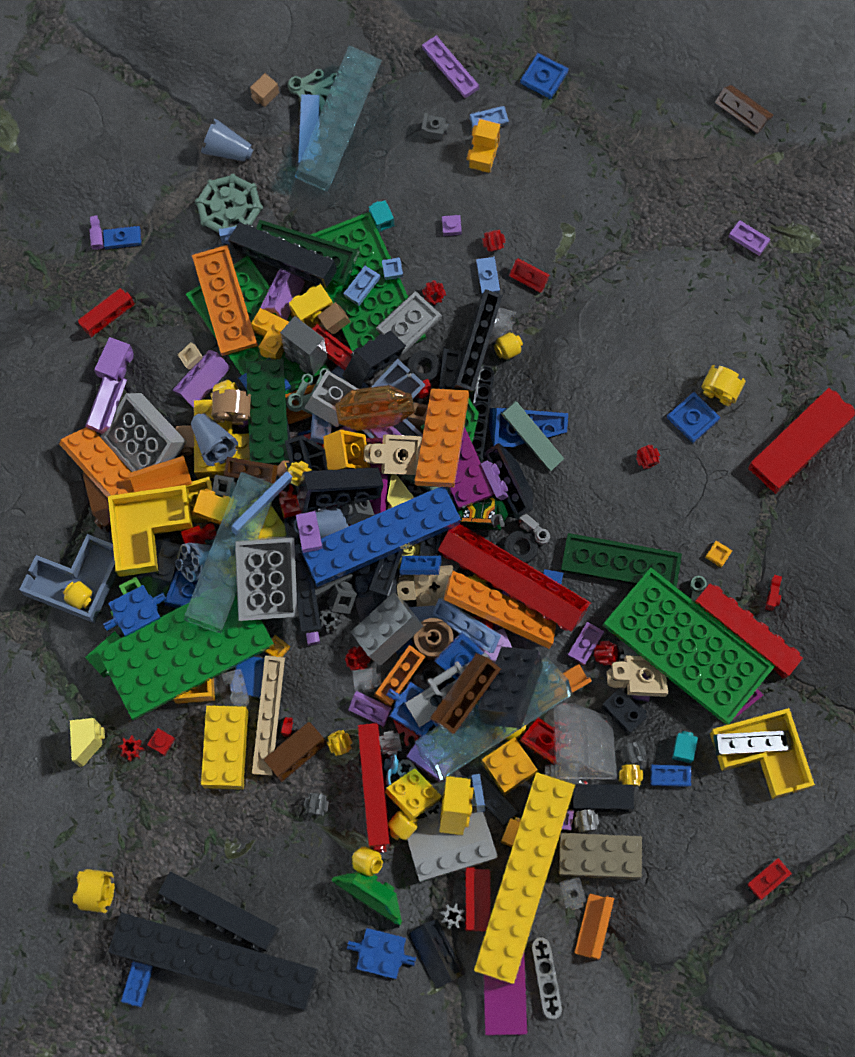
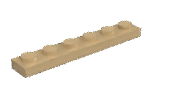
M265 656L252 774L272 776L273 773L265 763L264 758L273 752L276 746L285 664L284 657Z

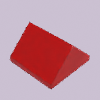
M537 718L523 735L520 742L554 765L571 739L540 718Z

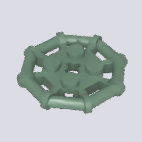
M235 174L215 180H208L200 196L195 199V204L201 218L200 224L218 233L219 229L230 228L229 224H232L231 222L234 221L236 223L241 222L245 225H252L259 212L263 209L256 190L257 186L254 183L251 184L237 177ZM229 184V187L225 186L220 190L217 188V186ZM235 184L245 188V190L241 192L235 189ZM213 191L215 194L210 201L206 200L210 192ZM251 195L253 204H247L246 197ZM232 203L233 207L226 209L225 204ZM205 207H211V215L207 216ZM247 211H251V213L245 220L244 216L246 215ZM217 220L223 223V226H220L213 221Z

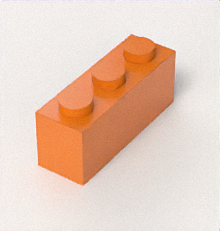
M409 645L378 688L374 697L391 707L395 700L386 696L388 690L391 688L400 694L423 662L425 656Z

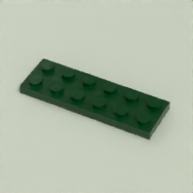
M259 220L256 229L260 231L265 230L272 236L282 237L289 243H297L306 250H314L323 257L328 256L332 258L337 272L331 281L347 286L360 253L357 249Z
M284 359L246 361L247 396L251 395L250 419H248L250 461L279 465L282 461H289L285 441L288 440Z
M568 533L561 572L636 585L646 572L652 568L677 588L682 553Z

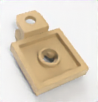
M383 435V444H368L364 446V461L371 464H382V474L416 475L422 436ZM400 450L406 455L402 460L398 457Z
M453 565L440 566L439 575H404L399 577L397 584L398 597L402 600H416L417 607L436 606L438 599L445 596ZM432 582H436V585H440V588L433 590L430 586Z
M625 656L624 662H614L611 665L612 669H609L606 673L608 685L613 688H626L627 686L628 695L666 697L668 694L666 676L641 656ZM644 672L646 673L647 676H650V678H648V680H646V679H644V678L642 677V675H643Z

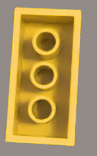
M206 706L201 777L203 788L244 790L248 710L246 707Z

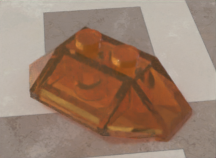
M390 385L351 390L340 402L335 404L338 423L357 431L394 426L415 413L412 394L405 393Z

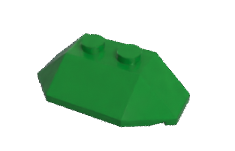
M354 872L333 877L332 882L401 927L402 919L397 895L393 892L395 889L387 882L381 884L377 881L378 877L375 874L373 876H366L360 872Z

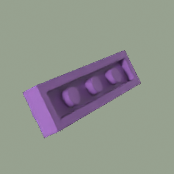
M437 36L422 45V49L464 98H467L479 89L477 82Z

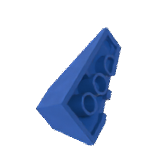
M490 408L489 431L493 446L497 443H500L503 447H515L524 444L525 442L501 415L506 408ZM524 410L546 437L567 432L568 413Z

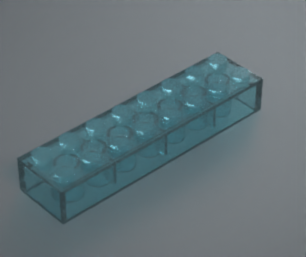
M350 45L348 46L294 176L295 178L328 192L382 61L381 59Z
M243 472L240 473L185 613V621L222 634L237 595L235 541L259 538L272 501L237 536L231 531L232 525L273 485L272 483Z
M547 657L542 659L543 668L522 727L573 695L569 680ZM481 698L454 735L438 726L417 739L415 743L422 759L438 778L442 780L519 729L483 724L478 711Z

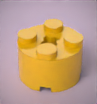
M712 365L701 387L706 397L713 398L715 396L721 399L720 402L722 404L730 406L731 403L736 402L746 381L744 378L740 380L738 378L739 374L723 366H719L717 369L715 365Z
M86 869L84 872L80 871L77 876V883L79 884L73 896V903L77 904L80 910L106 913L108 910L105 907L111 905L114 895V883H111L110 879L114 878L113 873Z

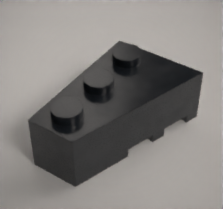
M391 330L385 334L381 333L374 341L369 340L364 347H358L352 352V358L342 376L351 385L361 389L362 384L367 378L371 381L375 377L373 374L379 369L383 371L396 361L406 345Z

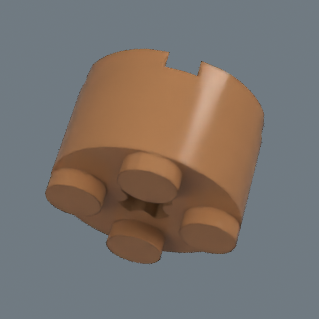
M225 389V393L220 394L219 390L214 391L211 415L216 423H224L226 420L232 421L234 425H243V421L250 419L251 395L246 396V392Z
M429 618L421 622L423 627L414 635L415 649L425 656L424 659L428 661L435 660L453 641L452 629L439 618ZM431 637H435V643H432Z

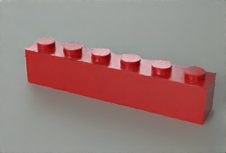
M710 583L696 599L695 603L775 665L772 670L783 679L787 678L803 659L800 656V652L794 647L786 645L782 637L777 634L774 635L769 631L766 624L755 620L751 612L740 608L735 599L728 598L722 593L723 591L720 587Z

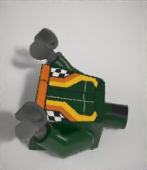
M495 495L466 506L465 509L457 510L461 523L468 529L501 531V527L505 526L504 521L508 516L504 503L496 498Z

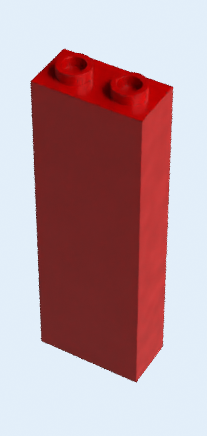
M828 388L750 463L748 469L777 494L854 419V407L844 402L838 392Z
M378 723L358 725L369 848L379 853H386V849H391L379 726Z

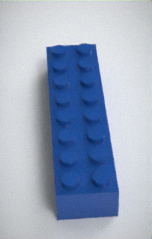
M438 487L321 538L323 549L303 553L301 547V554L316 587H319L454 528L460 524L461 519L446 487Z

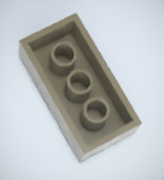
M560 833L558 877L640 880L642 878V836Z

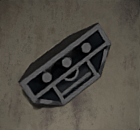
M303 435L285 441L290 466L294 462L299 463L302 461L309 464L308 468L311 471L328 470L326 453L323 446ZM295 485L298 494L299 486Z
M497 443L483 453V462L488 460L497 465L500 471L498 476L501 481L505 482L508 491H506L508 497L500 501L504 503L509 517L519 519L533 510V492L517 460L500 443Z
M181 530L156 535L155 545L158 571L136 574L141 585H144L152 598L162 592L165 597L168 594L175 572L178 570L175 566V561L178 559L179 549L182 544H185Z
M379 561L356 570L355 592L357 595L355 603L360 622L387 599V597L369 592ZM398 570L389 596L393 592L397 595Z

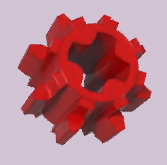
M500 230L484 233L485 238H482V241L488 251L504 248L503 243H506L505 236L501 234Z
M435 280L426 283V287L422 289L425 300L429 303L432 302L433 305L442 302V298L446 296L443 284L436 283Z
M647 445L637 450L636 460L639 466H643V469H649L659 464L660 453L657 448L654 449L653 445Z
M600 641V644H597L594 648L595 661L600 664L612 665V662H616L619 657L617 645L613 644V642Z
M361 646L348 650L349 654L346 655L345 661L350 670L362 671L368 667L367 664L371 658Z
M132 735L129 740L123 738V745L118 746L119 749L123 750L121 757L128 756L129 761H132L133 757L140 759L139 753L144 751L142 747H139L142 741L140 739L136 741ZM130 745H132L134 748L133 752H131L128 748Z

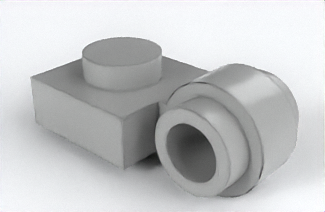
M527 514L519 518L520 528L523 531L535 534V540L539 545H546L549 542L550 533L548 530L539 527V524Z

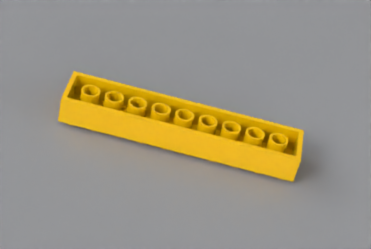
M536 772L474 971L514 984L575 787L574 784Z

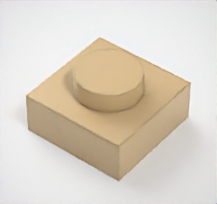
M191 342L178 354L188 369H192L203 358L195 344Z

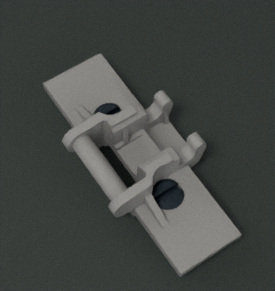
M486 652L482 654L483 656L488 657ZM458 661L455 662L453 667L433 679H428L427 682L430 687L405 703L419 727L431 720L429 718L457 680L440 691L436 686L456 673L461 675L468 664L462 667Z

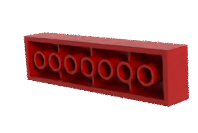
M462 524L447 532L438 549L445 558L453 559L465 570H471L479 579L489 581L494 588L504 590L508 593L509 597L522 601L527 608L540 612L542 617L558 623V626L563 630L572 631L581 622L591 604L588 600Z

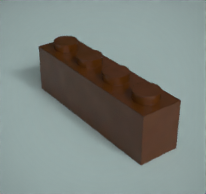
M476 653L429 719L443 730L454 735L501 668L488 657Z

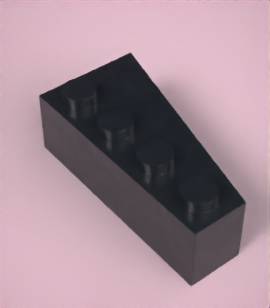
M378 467L306 471L302 474L297 500L301 514L309 513L308 511L313 509L323 511L326 510L327 506L337 504V507L345 506L349 501L359 503L380 498L384 484Z

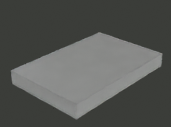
M415 291L376 327V331L379 334H385L391 330L406 345L402 352L403 355L442 318V315Z

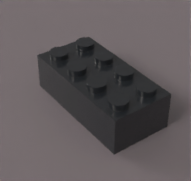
M501 646L495 662L501 670L484 692L478 711L483 724L521 729L539 680L543 663L539 650Z

